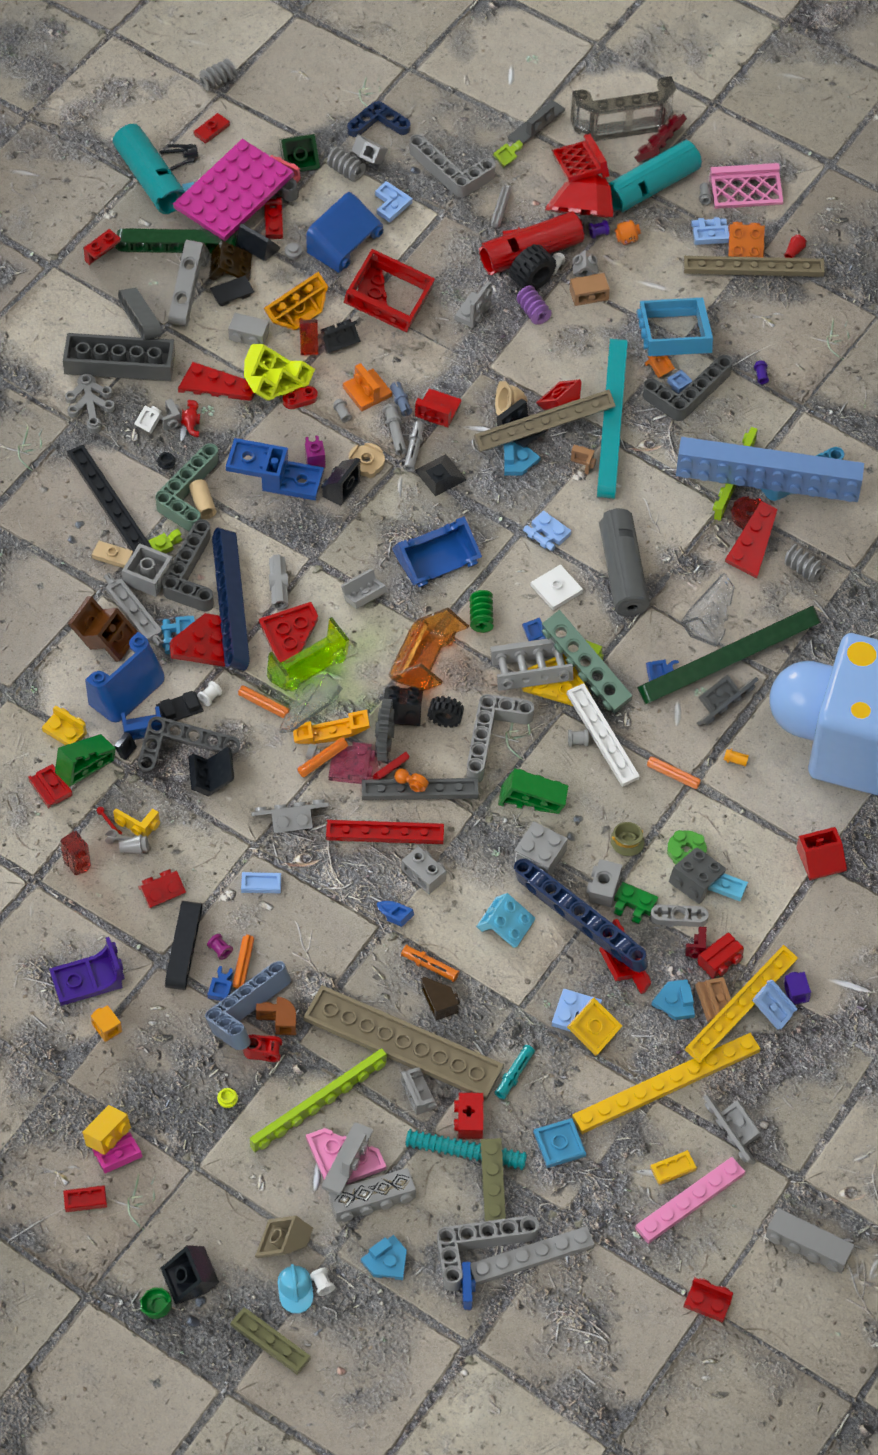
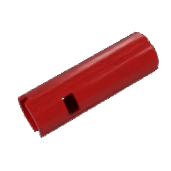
M571 211L481 243L482 246L479 248L481 262L487 273L493 275L510 269L516 257L529 246L539 244L549 254L583 242V225L579 217Z

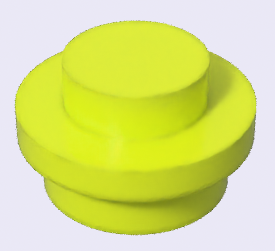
M224 1088L218 1093L217 1100L220 1106L231 1108L236 1105L238 1095L233 1089Z

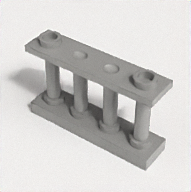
M551 638L549 640L541 639L490 647L492 666L499 665L501 674H497L498 691L573 680V665H565L563 653H558L553 646L555 643ZM555 657L557 666L546 667L544 658ZM537 659L539 668L527 670L525 661ZM518 662L520 671L509 673L507 664Z

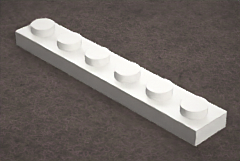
M584 683L568 690L566 693L620 785L623 787L639 780L638 772Z

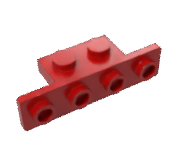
M614 919L612 923L625 933L619 920ZM602 947L599 948L615 981L633 979L640 994L647 991L651 985V980L645 970L643 972H635Z

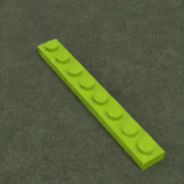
M382 1048L251 1136L249 1138L251 1149L257 1152L260 1149L267 1148L271 1141L283 1137L293 1126H299L305 1118L317 1114L321 1107L333 1103L340 1094L349 1092L355 1084L365 1081L374 1071H380L387 1063L385 1051Z

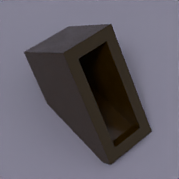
M426 977L421 978V989L435 1021L458 1013V1005L461 1004L457 993H453L450 986Z

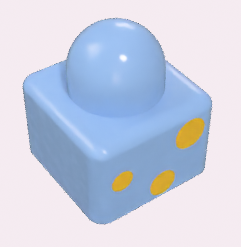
M848 633L840 642L833 666L815 661H802L785 668L776 677L771 687L770 708L774 719L782 729L794 736L813 741L808 765L809 774L813 779L878 796V639Z

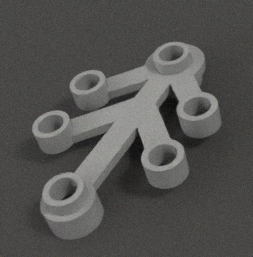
M83 374L77 380L78 386L73 391H68L65 394L66 402L71 404L76 402V397L82 391L85 392V395L76 405L68 407V415L72 418L77 417L80 410L87 404L89 415L86 423L87 430L90 433H98L101 430V421L96 417L94 403L104 408L106 412H113L115 405L112 400L105 401L92 394V390L100 393L103 398H110L112 396V389L109 386L102 387L95 383V378L92 375Z

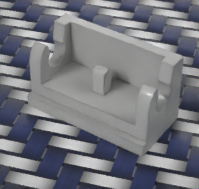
M420 1067L401 1072V1083L415 1114L419 1115L437 1108V1104Z

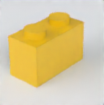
M108 1105L82 1132L86 1146L105 1155L131 1129L128 1114Z

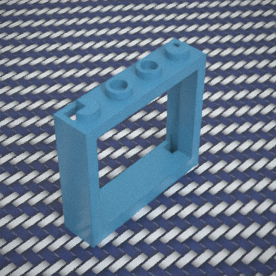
M703 297L640 301V309H637V319H639L644 349H647L648 356L712 353L713 336ZM697 317L701 337L652 339L647 318Z

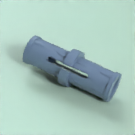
M394 382L390 385V389L393 392L395 404L399 406L402 416H406L405 411L407 416H409L413 411L408 402V395L404 393L400 382H397L398 387Z

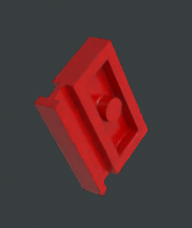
M53 764L36 772L34 776L31 777L30 775L28 777L29 782L47 808L73 796L69 786L55 773Z

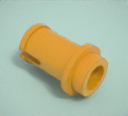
M732 748L730 750L726 749L724 760L727 763L732 762L746 767L748 754L732 751Z

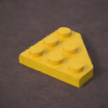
M562 654V655H563L564 662H565V665H566V664H568V663L566 662V660H565V659H567V657H566L564 654ZM556 658L546 660V667L557 666ZM538 664L527 668V670L538 669ZM574 667L573 680L523 687L522 690L573 706L566 693L568 690L584 682L580 679Z

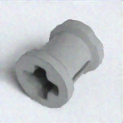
M584 729V731L568 730V746H588V729Z

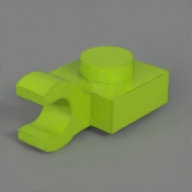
M520 140L512 146L506 143L494 152L493 156L505 168L517 158L515 153L523 148V144Z
M175 529L169 536L163 533L148 540L152 549L166 554L173 551V545L182 542L183 539L179 529Z

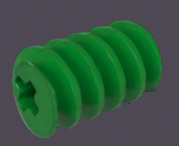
M488 590L475 591L469 598L470 627L479 633H486L494 628L492 612L493 594Z

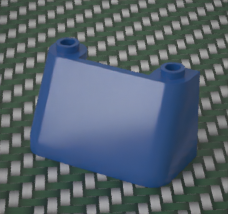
M347 192L309 227L306 234L307 253L340 273L350 265V253L368 236L375 239L383 234V224L357 196Z
M465 516L456 519V522L448 523L444 527L414 539L401 541L392 548L413 586L417 585L418 588L429 584L428 581L465 565L468 568L478 564L477 560L482 557Z
M137 632L129 641L130 649L134 654L109 676L103 671H95L85 679L88 705L111 722L122 721L121 713L125 712V717L130 714L165 679L164 671L148 639L140 632Z

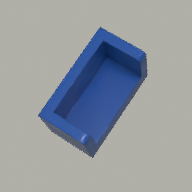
M159 706L155 707L156 715L126 720L125 712L121 713L124 733H130L133 740L143 739L149 720L155 716L161 717ZM153 722L151 728L159 731L162 725L159 722Z

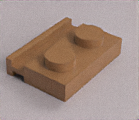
M721 977L695 984L706 1020L709 1022L731 1000L725 979Z

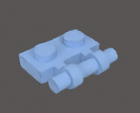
M714 217L713 219L706 220L704 218L691 220L695 245L729 243L728 225H726V218Z
M544 510L531 522L533 528L526 525L523 529L530 539H535L540 543L541 547L547 548L550 551H553L556 547L553 542L560 546L571 535L569 528Z

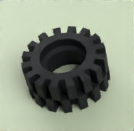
M436 696L430 702L427 716L429 720H433L432 723H438V726L444 725L445 728L447 726L450 728L457 727L461 723L464 706L461 705L460 701L457 702L455 698L452 700L449 696L447 698L445 696H441V698Z

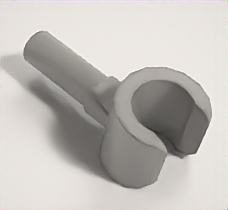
M110 829L105 834L109 836L105 839V842L108 844H112L115 840L132 838L131 836L119 834L115 829Z

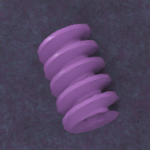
M526 286L518 293L517 303L520 304L532 323L537 325L543 324L551 317L552 311L549 310L542 297L538 295L534 286Z

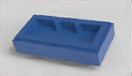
M463 1262V1309L472 1310V1292H476L475 1279H471L470 1262Z

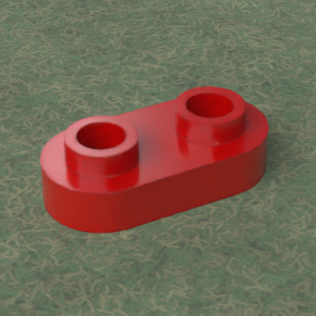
M312 386L295 389L283 395V405L287 409H297L313 404L318 399V392Z

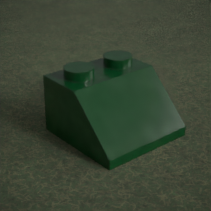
M310 133L279 139L281 157L284 161L297 165L300 172L320 168L315 134Z

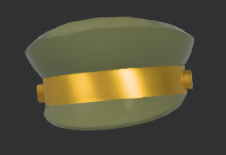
M622 822L614 828L610 840L613 849L623 856H634L639 854L644 848L643 830L635 823Z

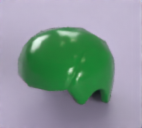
M151 1288L140 1298V1310L150 1319H161L171 1310V1295L163 1288Z

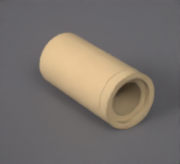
M202 479L193 481L189 485V489L196 509L200 512L201 519L206 520L214 517L217 511L207 482Z

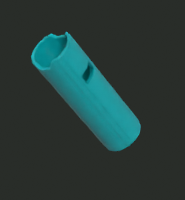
M132 123L123 126L113 137L114 147L158 211L162 214H170L177 211L174 209L173 203L185 193V190L142 128Z
M684 140L609 182L613 210H620L623 213L699 170L702 167V158L699 150L692 142Z

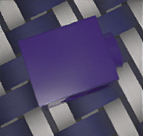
M792 972L785 975L783 986L791 1002L794 1005L809 1002L811 990L805 972Z

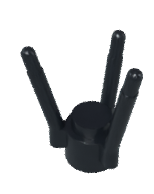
M168 144L167 147L181 149L160 151L161 154L182 152L183 158H187V160L169 167L171 171L185 164L192 163L194 158H198L196 144Z

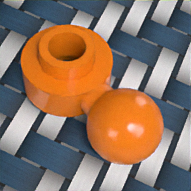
M403 768L395 772L394 778L399 784L408 783L415 792H424L429 785L428 780L420 774L413 773L410 775Z

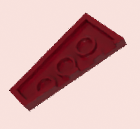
M684 113L672 115L668 119V123L662 125L658 129V133L648 139V143L638 149V153L634 157L637 162L657 156L660 153L659 149L665 147L666 141L674 136L673 133L687 120Z

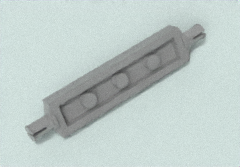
M110 573L105 574L104 579L108 582L106 592L134 628L144 635L148 641L153 640L157 647L160 648L164 643L159 637L162 634V629L122 579L115 580Z

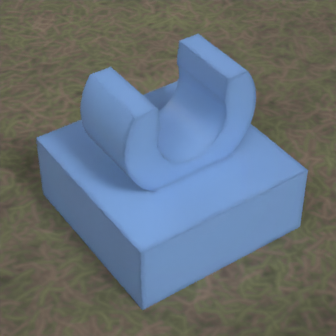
M682 370L667 378V383L677 394L681 393L692 382Z

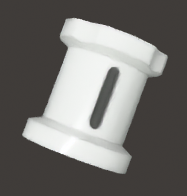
M210 681L208 687L203 692L200 691L197 697L202 704L210 706L212 700L222 694V689L218 684Z
M327 1268L317 1269L310 1274L311 1280L316 1284L318 1296L327 1295L335 1289V1285L328 1278Z

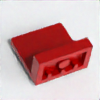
M428 389L424 398H418L415 402V417L448 428L461 404V399Z

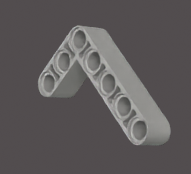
M415 134L410 137L409 151L411 156L457 197L468 196L495 177L496 164L491 158H484L462 172L422 135Z
M485 694L480 697L467 762V778H478V782L483 780L494 720L518 724L531 723L534 717V704L531 701Z
M523 1216L441 1228L437 1233V1249L444 1287L448 1291L454 1292L459 1290L462 1285L459 1251L534 1241L538 1236V1220L533 1216ZM529 1226L533 1227L534 1230L527 1231L524 1228ZM510 1229L513 1233L507 1234L504 1230ZM490 1232L493 1235L487 1237L484 1236L483 1233ZM470 1235L472 1238L464 1239L462 1236ZM443 1238H450L451 1241H450V1242H444V1241H442L441 1239H443ZM452 1257L454 1260L450 1262L446 1261L445 1258ZM450 1276H455L458 1279L455 1281H450L448 1278Z

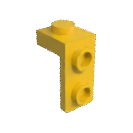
M117 808L113 811L115 822L121 827L125 826L137 836L148 837L160 825L159 812L153 808L142 822Z

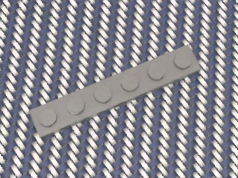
M585 1226L470 1263L471 1275L475 1279V1285L477 1286L594 1248V1242L588 1227Z

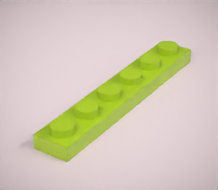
M751 427L749 433L745 432L742 440L743 446H754L757 438V428ZM725 483V487H721L718 495L720 499L719 501L715 500L712 511H715L714 519L721 521L736 485Z

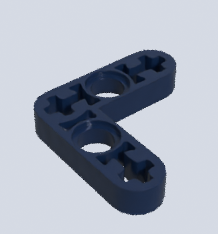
M380 101L372 102L347 125V132L352 137H357L358 134L362 135L377 121H380L400 135H406L411 130V123L407 118ZM393 116L394 119L388 120L386 117ZM369 117L370 120L364 121L362 118Z

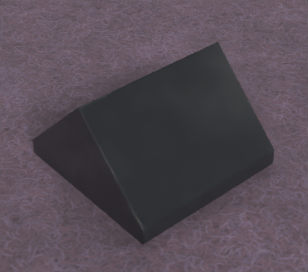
M240 224L237 240L238 247L263 261H266L280 250L281 247L244 224Z

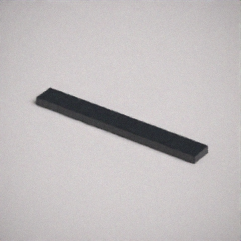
M82 444L67 451V456L129 549L134 552L139 543L152 548L85 446Z

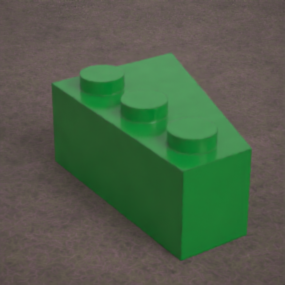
M514 768L501 785L498 806H504V803L515 804L516 808L522 809V806L535 807L534 811L559 814L566 805L568 785Z

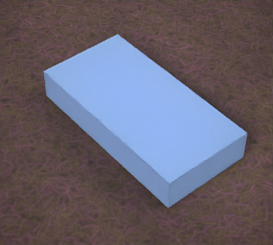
M242 872L241 893L281 894V873Z

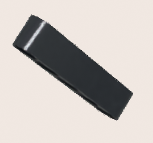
M181 902L166 973L165 988L186 990L202 914V903Z

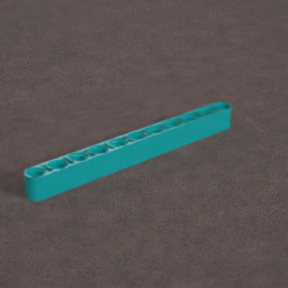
M610 338L606 390L610 389L615 407L604 411L597 488V497L615 499L628 343V340Z

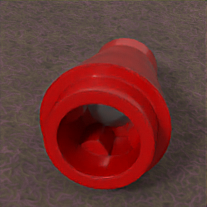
M799 234L791 237L784 257H796L806 247V239Z

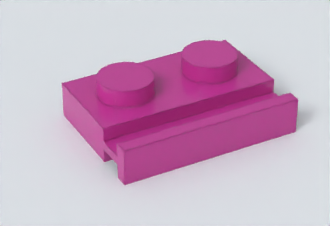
M130 1132L124 1135L105 1155L92 1149L104 1174L143 1157Z

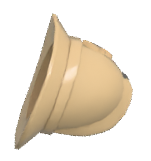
M499 381L495 397L496 414L499 416L521 398L527 401L525 393L516 386L509 385L506 381Z

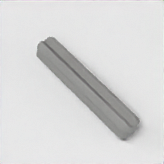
M503 186L491 221L493 228H499L511 193L509 186Z

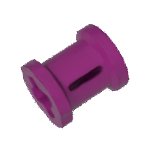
M218 933L209 939L207 946L218 954L217 957L220 960H223L232 953L233 947L227 945L222 939L223 936Z

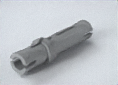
M420 421L414 422L412 434H410L408 439L409 447L403 467L407 472L415 470L419 447L423 442L422 435L425 424Z

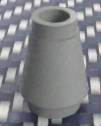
M138 835L119 841L120 852L135 854L148 852L149 842L147 836Z

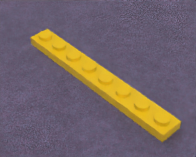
M783 945L684 1050L700 1063L755 1005L752 1000L762 987L767 984V981L773 980L776 983L796 962L798 957Z

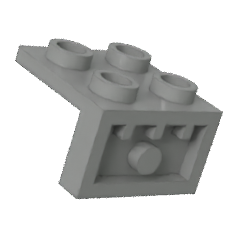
M487 281L478 294L471 292L455 314L454 320L472 328L477 322L479 323L482 320L484 312L488 311L492 304V301H490L492 294L491 282Z

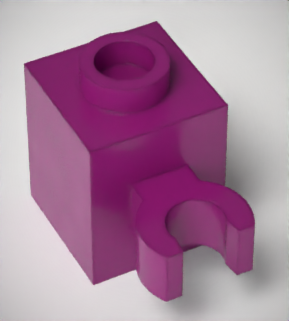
M315 435V441L311 442L307 436L304 443L306 464L326 468L323 440L319 441L318 435Z

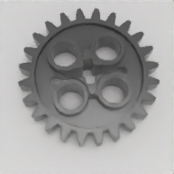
M383 698L382 706L378 712V722H376L375 751H377L378 761L387 762L388 752H391L392 738H394L395 730L392 699Z

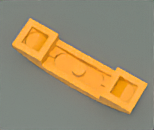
M362 710L348 713L349 718L312 725L311 721L292 725L294 742L298 744H319L337 741L341 737L345 739L357 735L370 728L368 711Z

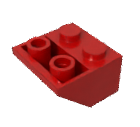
M836 827L798 837L796 849L809 880L847 871L843 844Z

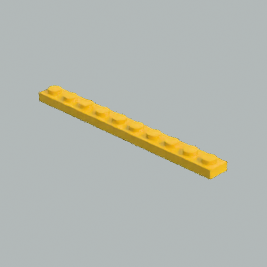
M750 1032L713 1049L700 1063L695 1059H691L572 1114L573 1121L580 1133L584 1134L759 1053L761 1048Z

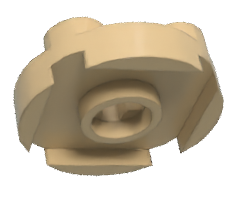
M365 443L363 446L357 445L349 453V459H360L361 476L373 478L385 465L383 451L375 444ZM370 458V461H368V462H365V461L363 460V459Z

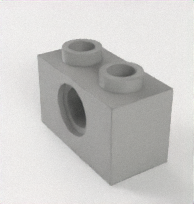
M599 859L598 866L594 865L591 877H594L593 882H589L586 893L589 894V902L612 907L622 873L621 864Z

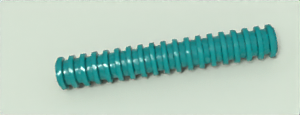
M409 1129L407 1132L405 1145L408 1148L409 1146H412L413 1149L419 1147V1150L423 1148L425 1151L431 1150L433 1153L438 1151V1154L443 1152L444 1155L448 1153L450 1156L456 1155L458 1158L463 1156V1159L468 1157L469 1160H482L481 1143H469L468 1140L463 1142V1139L458 1141L457 1138H444L443 1135L438 1137L437 1134L433 1136L431 1133L425 1134L423 1131L419 1133L418 1130L413 1132L412 1129ZM507 1148L502 1149L503 1167L507 1165L508 1168L513 1166L514 1169L518 1167L520 1170H523L527 1159L526 1152L520 1153L518 1150L514 1152L513 1149L510 1151Z

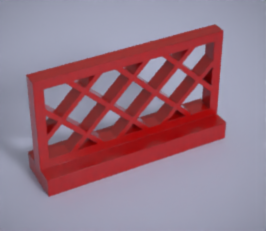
M591 134L584 135L585 141L552 150L553 156L568 182L601 174L603 178L610 177L607 161Z

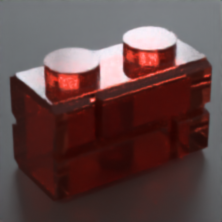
M73 831L63 837L60 844L64 863L70 867L74 875H79L89 870L91 861L88 844L77 831Z

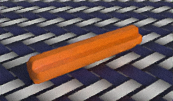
M244 685L238 690L239 696L282 718H286L289 715V708Z
M343 737L339 738L298 767L297 771L301 777H306L347 748V741Z
M653 756L647 762L648 767L694 789H697L701 783V779Z
M249 934L242 938L233 980V988L236 989L245 984L254 944V937Z

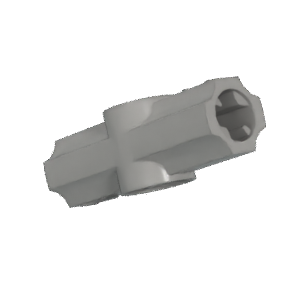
M277 554L269 558V587L272 594V607L277 610H284L288 607V574L286 573L285 557Z

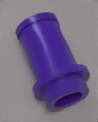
M762 360L755 363L754 370L757 373L758 383L766 384L769 382L767 374L768 365Z

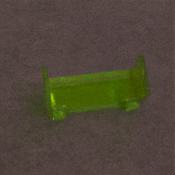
M331 617L328 622L327 637L286 661L280 663L273 652H270L268 655L267 677L271 683L279 688L292 692L300 684L331 666L344 662L348 654L349 638L333 617Z

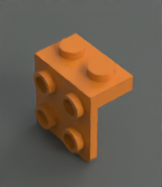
M733 222V224L729 225L728 257H763L764 225H760V223L743 225L742 222Z

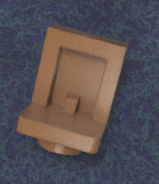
M573 445L571 461L585 465V474H589L590 469H594L596 464V458H594L595 451L583 446Z

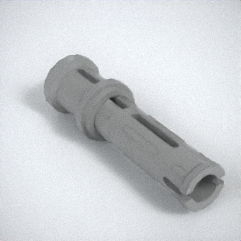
M395 403L387 404L382 409L386 415V426L390 428L396 455H400V449L402 455L407 453L400 427L402 420L398 415L399 408Z

